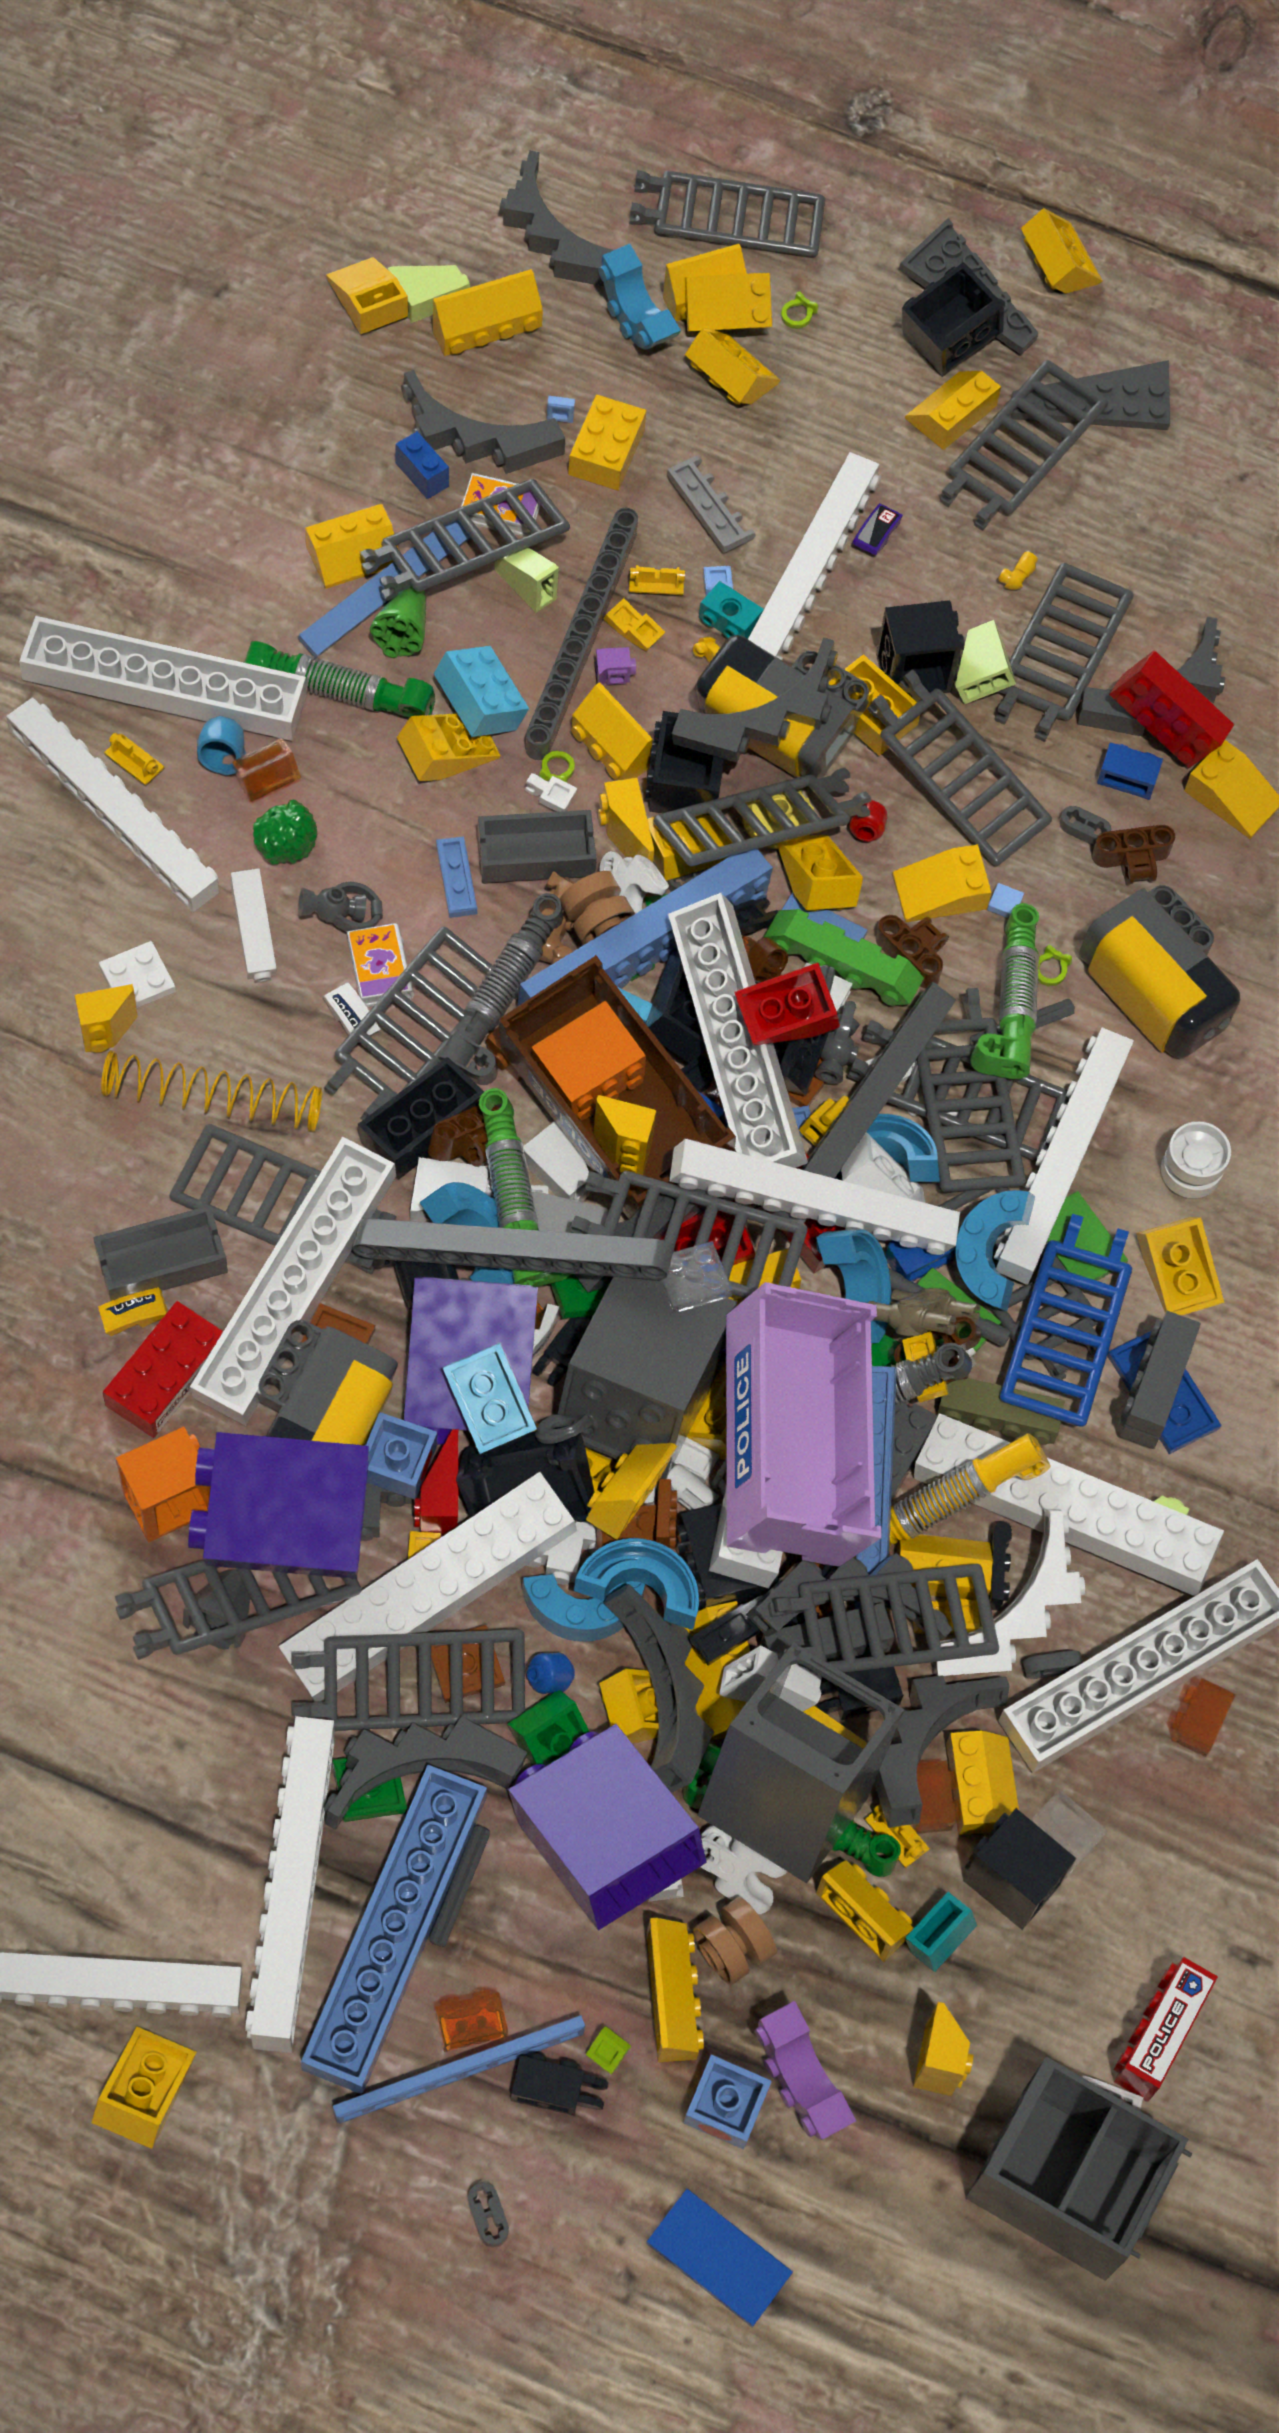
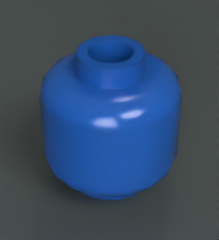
M539 1653L532 1658L527 1670L530 1685L540 1694L554 1693L559 1690L562 1692L566 1691L575 1676L573 1664L563 1653Z

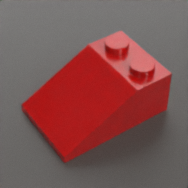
M819 963L734 992L753 1046L814 1037L840 1028L838 1014Z
M452 1429L421 1486V1498H415V1527H421V1532L441 1533V1537L458 1527V1484L456 1481L458 1475V1429Z

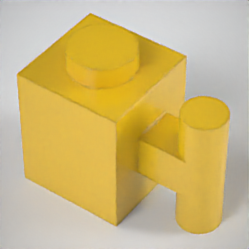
M842 1096L835 1103L829 1097L806 1120L799 1131L817 1147L849 1098Z

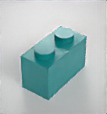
M947 1892L905 1939L911 1953L932 1971L936 1972L977 1927V1923L972 1910L950 1892Z

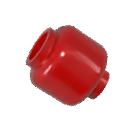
M871 800V802L863 804L870 810V816L859 817L854 815L851 816L849 822L852 834L858 839L868 842L882 837L888 819L885 807L881 803Z

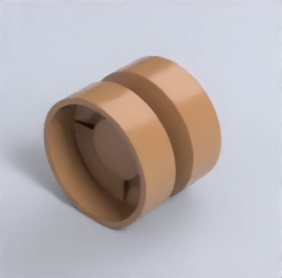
M600 871L582 878L570 886L560 897L562 909L569 920L575 921L573 927L584 945L635 914L627 898L619 896L621 888L610 871Z
M737 1897L721 1908L720 1913L724 1925L716 1917L710 1916L693 1928L694 1937L704 1959L728 1985H733L749 1974L750 1969L746 1958L754 1965L760 1966L777 1954L775 1942L766 1925L752 1906L741 1897Z

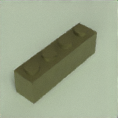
M970 1378L965 1380L959 1379L947 1384L949 1394L940 1397L937 1415L939 1413L964 1424L972 1425L981 1431L995 1430L1011 1438L1022 1437L1029 1433L1037 1438L1039 1444L1042 1445L1054 1444L1059 1433L1060 1420L1001 1401V1385ZM1014 1389L1013 1393L1062 1409L1064 1408L1065 1400Z

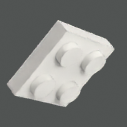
M152 941L98 962L109 988L133 984L136 1008L176 992L175 985Z

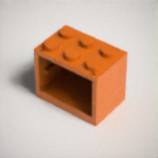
M606 1000L531 1047L532 1058L539 1063L540 1069L580 1121L587 1119L594 1113L598 1095L617 1099L619 1093L627 1088L632 1090L638 1087L643 1082V1078H645L646 1055Z
M184 1426L116 1457L122 1492L148 1543L190 1524L192 1510L208 1511L211 1487L195 1485L196 1462L200 1445L194 1434L189 1436Z

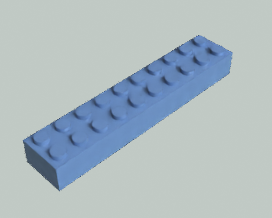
M758 849L726 858L522 982L519 989L518 1006L595 955L603 963V969L615 985L623 988L637 973L642 976L651 970L653 964L661 960L667 961L670 953L677 947L668 916L669 913L722 893L733 906L752 899H763L767 897L773 867Z
M427 1765L301 2060L302 2071L363 2095L471 1833L487 1799V1787Z

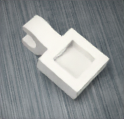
M531 773L526 781L528 785L525 791L531 795H541L539 803L557 812L566 811L577 794L576 787L554 776L547 782L538 775Z

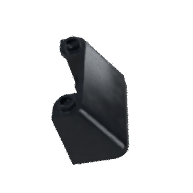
M567 1426L556 1427V1428H553V1429H560V1428H564V1427H567ZM530 1432L479 1454L474 1443L465 1449L456 1479L470 1517H473L539 1472H541L575 1521L586 1522V1518L591 1511L587 1504L595 1493L581 1433L558 1443L546 1444L536 1439L535 1432Z

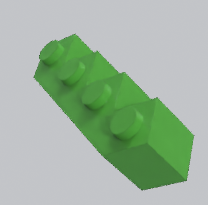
M800 909L778 911L764 938L773 939L787 954H801L810 964L819 963L820 966L828 965L835 968V971L846 981L853 983L851 987L853 989L873 987L881 996V999L889 1006L909 1005L924 977L908 959L897 955L896 959L881 953L882 947L863 938L857 942L844 936L845 930L824 921L823 925H820L808 919L809 913Z

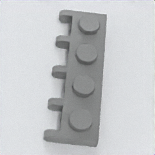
M699 456L692 457L667 470L668 478L723 553L752 540L756 536L752 529L744 532L739 526L738 522L743 519L740 512L731 515L723 503L729 499L728 495L725 492L717 495L709 485L714 481V476L711 473L703 476L698 470L697 466L702 463Z

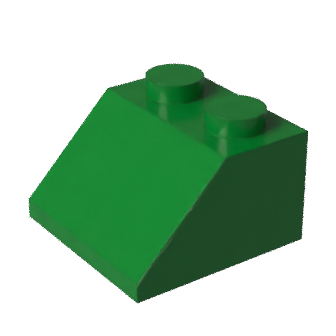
M561 1690L554 1692L508 1723L519 1748L528 1752L526 1758L532 1766L537 1764L547 1766L569 1753L570 1747L580 1736L590 1732L576 1702Z

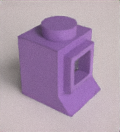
M629 647L596 649L597 661H595L597 683L600 682L602 685L626 684L630 682L631 675H636L635 658H630Z

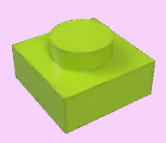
M605 2026L586 2055L612 2075L628 2053L631 2045Z

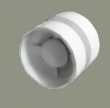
M1190 1122L1179 1127L1174 1132L1161 1162V1174L1165 1184L1174 1193L1186 1198H1201L1211 1194L1219 1185L1231 1157V1146L1226 1135L1216 1126L1206 1122Z

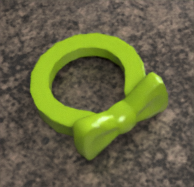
M800 291L797 292L795 299L785 303L782 307L781 318L783 323L795 329L804 328L812 320V314H817L818 304L806 299ZM803 305L807 308V316L803 320L794 321L787 316V311L791 307Z
M552 751L546 754L542 760L539 777L545 781H550L552 776L567 783V779L571 778L574 773L575 763L573 758L563 751ZM553 758H562L568 762L569 768L566 772L555 775L550 773L547 764Z
M1047 945L1044 954L1039 956L1038 982L1046 986H1056L1062 983L1067 974V966L1072 963V956L1062 954V952L1057 951L1051 945ZM1051 958L1059 960L1061 974L1056 978L1044 977L1039 969L1042 962Z

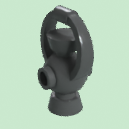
M343 882L336 887L323 889L318 895H315L314 891L301 888L298 901L299 916L311 915L313 911H316L323 922L333 923L344 931L374 927L383 918L382 901L372 889L364 884ZM354 892L361 895H356L349 899L345 893ZM366 898L371 901L372 919L363 922L366 912ZM347 914H349V915H351V918H352V919L357 920V921H359V922H363V923H357V922L350 921V920L346 919L345 916H346Z
M847 1001L842 1014H838L840 1028L834 1029V1032L828 1034L821 1054L823 1061L815 1071L816 1077L826 1083H841L843 1081L842 1066H845L848 1062L854 1063L859 1047L854 1045L850 1037L854 1035L859 1027L858 1021L853 1018L856 1004L853 1001Z

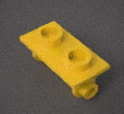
M636 565V568H630L629 592L684 595L685 570H680V567H677V569L661 568L657 570Z
M113 733L110 736L109 742L111 746L104 754L145 786L165 768L164 765L125 735Z
M881 1803L874 1808L872 1814L865 1818V1821L877 1835L887 1834L893 1836L899 1842L901 1853L898 1860L905 1869L930 1850L910 1825L888 1828Z

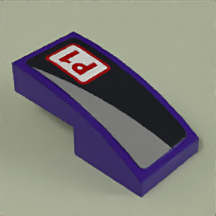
M879 503L860 528L852 544L877 555L887 544L889 535L900 524L903 515Z

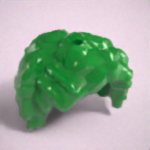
M295 799L290 800L288 804L270 808L261 817L257 818L253 824L254 844L271 864H285L287 861L295 864L297 860L308 857V854L315 847V840L318 835L316 821L313 819V814L309 812L308 808Z

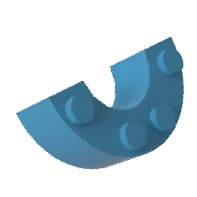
M627 244L602 255L601 267L598 268V271L604 282L609 299L607 303L608 310L613 317L616 316L623 336L626 339L630 338L642 349H650L677 337L681 329L669 309L660 311L652 302L643 281V265L632 246Z
M878 1114L866 1132L896 1162L905 1167L909 1172L910 1182H940L937 1149L929 1133L919 1124L905 1117L892 1114ZM841 1169L834 1179L842 1180Z
M461 1182L447 1183L420 1201V1204L433 1223L500 1228L495 1199L490 1198L483 1191L472 1185ZM475 1266L474 1272L470 1276L472 1281L514 1283L512 1269Z
M1005 1191L984 1199L967 1215L957 1236L956 1261L963 1281L979 1299L1006 1312L1014 1282L1002 1277L996 1270L992 1259L993 1246L998 1236L1006 1229L1015 1225H1029L1036 1196L1027 1191Z
M858 1229L826 1231L817 1237V1249L821 1253L824 1265L836 1264L842 1272L846 1299L863 1303L874 1301L891 1305L889 1268L883 1249L874 1235L867 1230ZM876 1320L871 1321V1343H879L888 1323Z
M622 1539L599 1548L581 1566L575 1580V1592L604 1601L609 1591L618 1584L629 1581L642 1582L654 1588L661 1597L664 1605V1621L693 1630L699 1606L697 1583L686 1562L670 1548L647 1539Z
M554 1574L523 1578L522 1592L530 1613L541 1626L552 1634L567 1640L586 1642L607 1638L625 1627V1624L604 1604L606 1598L604 1601L596 1598L589 1600L576 1599L566 1594L558 1586ZM634 1581L621 1583L611 1589L607 1596L630 1584L643 1597L645 1584Z

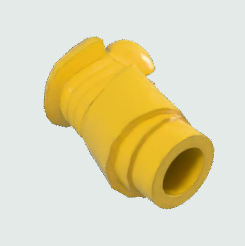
M1024 552L1014 570L1011 572L1007 568L1003 569L998 580L1005 584L1004 588L1021 589L1024 580L1035 571L1038 558L1031 552Z
M712 637L700 638L698 643L693 646V653L699 658L705 656L710 663L720 649V646L716 644V639Z

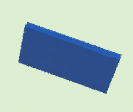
M1151 1331L1109 1351L1107 1357L1129 1392L1147 1348L1146 1345ZM1186 1368L1165 1428L1159 1438L1168 1454L1219 1430L1222 1426Z
M689 2189L684 2191L646 2242L648 2246L752 2328L793 2273V2271Z

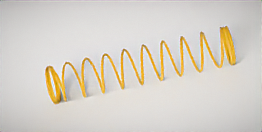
M110 1050L106 1056L101 1079V1094L103 1096H109L116 1074L114 1097H117L124 1071L131 1058L135 1057L138 1066L137 1102L140 1101L147 1074L153 1063L157 1061L161 1077L160 1106L163 1103L171 1075L176 1066L180 1065L183 1074V1110L185 1109L195 1076L200 1069H203L205 1075V1114L208 1112L215 1086L222 1073H225L228 1083L227 1117L231 1115L232 1107L242 1081L245 1077H248L250 1084V1122L253 1120L263 1088L270 1081L273 1093L272 1125L276 1123L283 1098L290 1085H293L295 1092V1130L299 1126L305 1104L313 1089L308 1115V1131L313 1133L318 1123L322 1101V1088H318V1086H313L309 1089L298 1116L297 1088L294 1082H290L283 1091L275 1113V1086L271 1078H268L262 1084L253 1107V1085L248 1074H245L240 1079L231 1101L230 1078L226 1070L221 1071L216 1077L208 1098V1077L203 1066H200L194 1072L186 1092L185 1070L180 1062L176 1063L171 1069L163 1089V1068L158 1058L151 1061L141 1083V1067L137 1055L133 1054L127 1059L120 1077L116 1052ZM110 1063H111L110 1074H109V1080H108V1083H107L108 1072H109V1067H110Z

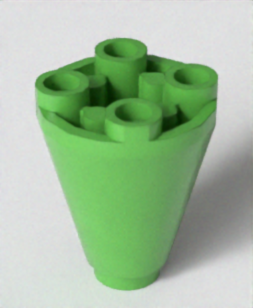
M410 587L400 591L372 621L370 632L374 641L383 649V653L391 658H395L398 655L408 656L422 649L425 641L426 624L425 590L417 592Z

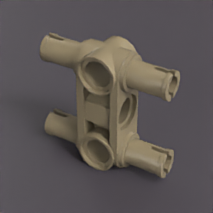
M927 1288L918 1293L895 1289L892 1292L891 1299H895L896 1302L891 1301V1305L874 1301L868 1302V1304L876 1305L877 1317L873 1320L889 1323L890 1326L896 1329V1333L907 1336H919L929 1330L952 1335L956 1325L950 1324V1322L955 1323L956 1317L966 1316L976 1323L980 1313L975 1312V1310H981L979 1304L956 1301L955 1297L950 1295L948 1290L940 1288Z

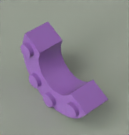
M793 2001L760 2019L758 2022L759 2027L755 2029V2033L768 2056V2059L764 2060V2064L771 2077L778 2078L783 2088L779 2090L780 2096L788 2108L794 2107L801 2118V2124L809 2137L815 2135L818 2139L823 2140L856 2122L842 2092L833 2085L819 2063L810 2041V2029L796 2002Z

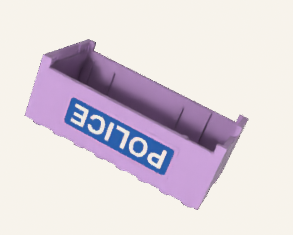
M765 1282L726 1315L727 1547L759 1553H767L769 1550L802 1555V1560L840 1567L881 1539V1526H875L871 1321L877 1317L876 1305Z

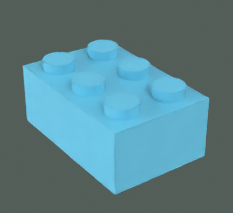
M491 646L446 651L433 673L471 737L516 731L529 710V707Z
M500 1342L443 1367L479 1454L537 1430V1426Z

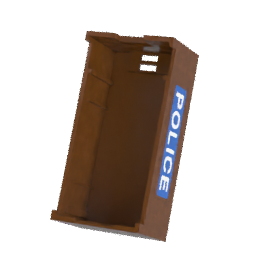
M596 955L499 1018L501 1051L593 1172L615 1181H619L622 1173L620 1172L619 1164L617 1162L612 1164L593 1134L595 1111L590 1117L580 1121L540 1069L539 1063L532 1058L531 1047L605 1000L646 1055L645 1078H643V1082L632 1090L627 1088L622 1091L616 1099L656 1110L653 1141L643 1175L675 1185L676 1183L669 1181L674 1147L684 1139L735 1152V1134L730 1128L726 1129L605 972L603 963ZM630 1184L622 1209L629 1220L643 1206L648 1189Z

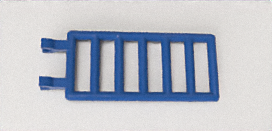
M1072 1214L1063 1243L1056 1240H1050L1047 1243L1002 1386L1000 1399L1005 1403L1083 1427L1087 1424L1132 1274V1266L1120 1261L1129 1231L1117 1229L1109 1256L1105 1257L1074 1247L1084 1217ZM1058 1253L1119 1273L1115 1287L1052 1267L1056 1254ZM1051 1278L1112 1298L1108 1312L1045 1292L1048 1279ZM1041 1303L1103 1322L1104 1325L1100 1337L1037 1317ZM1033 1328L1097 1348L1093 1362L1029 1342ZM1025 1353L1089 1373L1085 1387L1021 1367ZM1017 1379L1080 1398L1081 1402L1078 1412L1075 1413L1013 1393Z

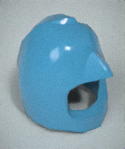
M218 716L209 719L204 724L197 739L198 760L210 771L223 775L236 774L241 766L243 755L246 754L243 728L235 720L227 717ZM236 755V760L232 764L222 763L224 757Z

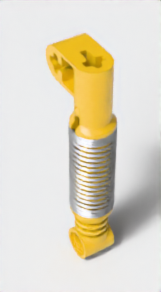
M1027 1433L983 1459L975 1458L965 1463V1466L962 1465L961 1468L952 1471V1474L947 1473V1477L943 1476L937 1482L933 1481V1485L928 1484V1487H924L923 1490L919 1489L918 1492H914V1495H909V1498L905 1497L904 1500H900L892 1505L889 1547L891 1543L896 1544L898 1540H910L917 1537V1535L923 1533V1529L928 1531V1527L933 1528V1524L942 1523V1518L947 1520V1516L952 1517V1514L956 1515V1510L961 1512V1508L966 1509V1505L970 1507L971 1503L975 1504V1499L977 1501H980V1497L985 1499L986 1496L996 1491L998 1485L1016 1475L1023 1480H1031L1048 1471L1051 1465L1037 1438Z

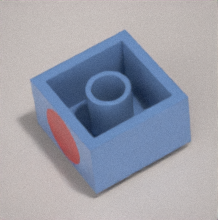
M379 1412L366 1443V1446H369L370 1454L367 1483L415 1499L437 1448V1432Z
M711 2055L685 2116L684 2124L744 2150L772 2081Z

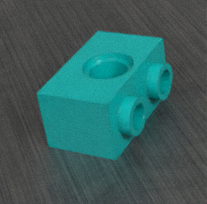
M719 581L700 602L699 618L707 626L714 627L722 632L726 638L740 635L748 639L764 609Z

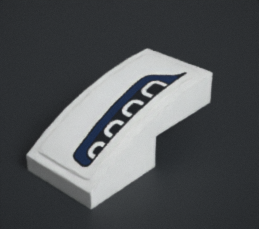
M348 982L323 996L336 1021L341 1022L348 1036L369 1012L364 1002ZM377 1022L366 1032L369 1036L380 1030Z
M547 1304L540 1329H535L533 1359L544 1348L555 1329L559 1316V1306Z

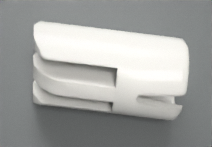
M677 1464L671 1469L667 1479H671L672 1490H677L678 1502L689 1511L714 1506L719 1498L717 1493L681 1464Z

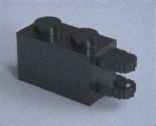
M894 1667L845 1672L846 1675L898 1706L901 1704L904 1695ZM830 1681L820 1684L821 1696L832 1693L834 1700L822 1702L816 1706L826 1714L838 1711L840 1720H845L878 1711Z
M529 2053L527 2057L520 2055L511 2101L575 2116L577 2106L603 2110L604 2102L596 2097L580 2095L581 2086L596 2090H606L609 2084L607 2080L585 2075V2070L578 2069L579 2065L573 2062L560 2061L559 2064L546 2062L547 2058L539 2054Z

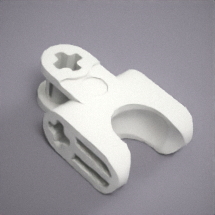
M610 851L601 860L600 871H610L621 888L619 896L627 898L635 914L642 910V901L647 892L663 896L669 887V884L654 863L644 856L635 855L634 858L626 857L622 859L618 853Z
M715 1826L708 1827L703 1832L701 1840L705 1856L707 1853L710 1855L706 1858L707 1863L702 1865L701 1868L717 1876L715 1880L716 1889L731 1900H735L737 1897L743 1898L752 1906L757 1914L769 1911L773 1903V1892L769 1887L760 1882L755 1872H762L772 1878H778L785 1875L787 1871ZM718 1836L719 1838L717 1839V1841H713L714 1838Z

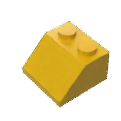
M133 984L75 995L86 1053H99L106 1051L108 1048L115 1047L138 1017Z
M624 1669L599 1683L610 1727L617 1724L631 1743L658 1738L657 1701L648 1670Z

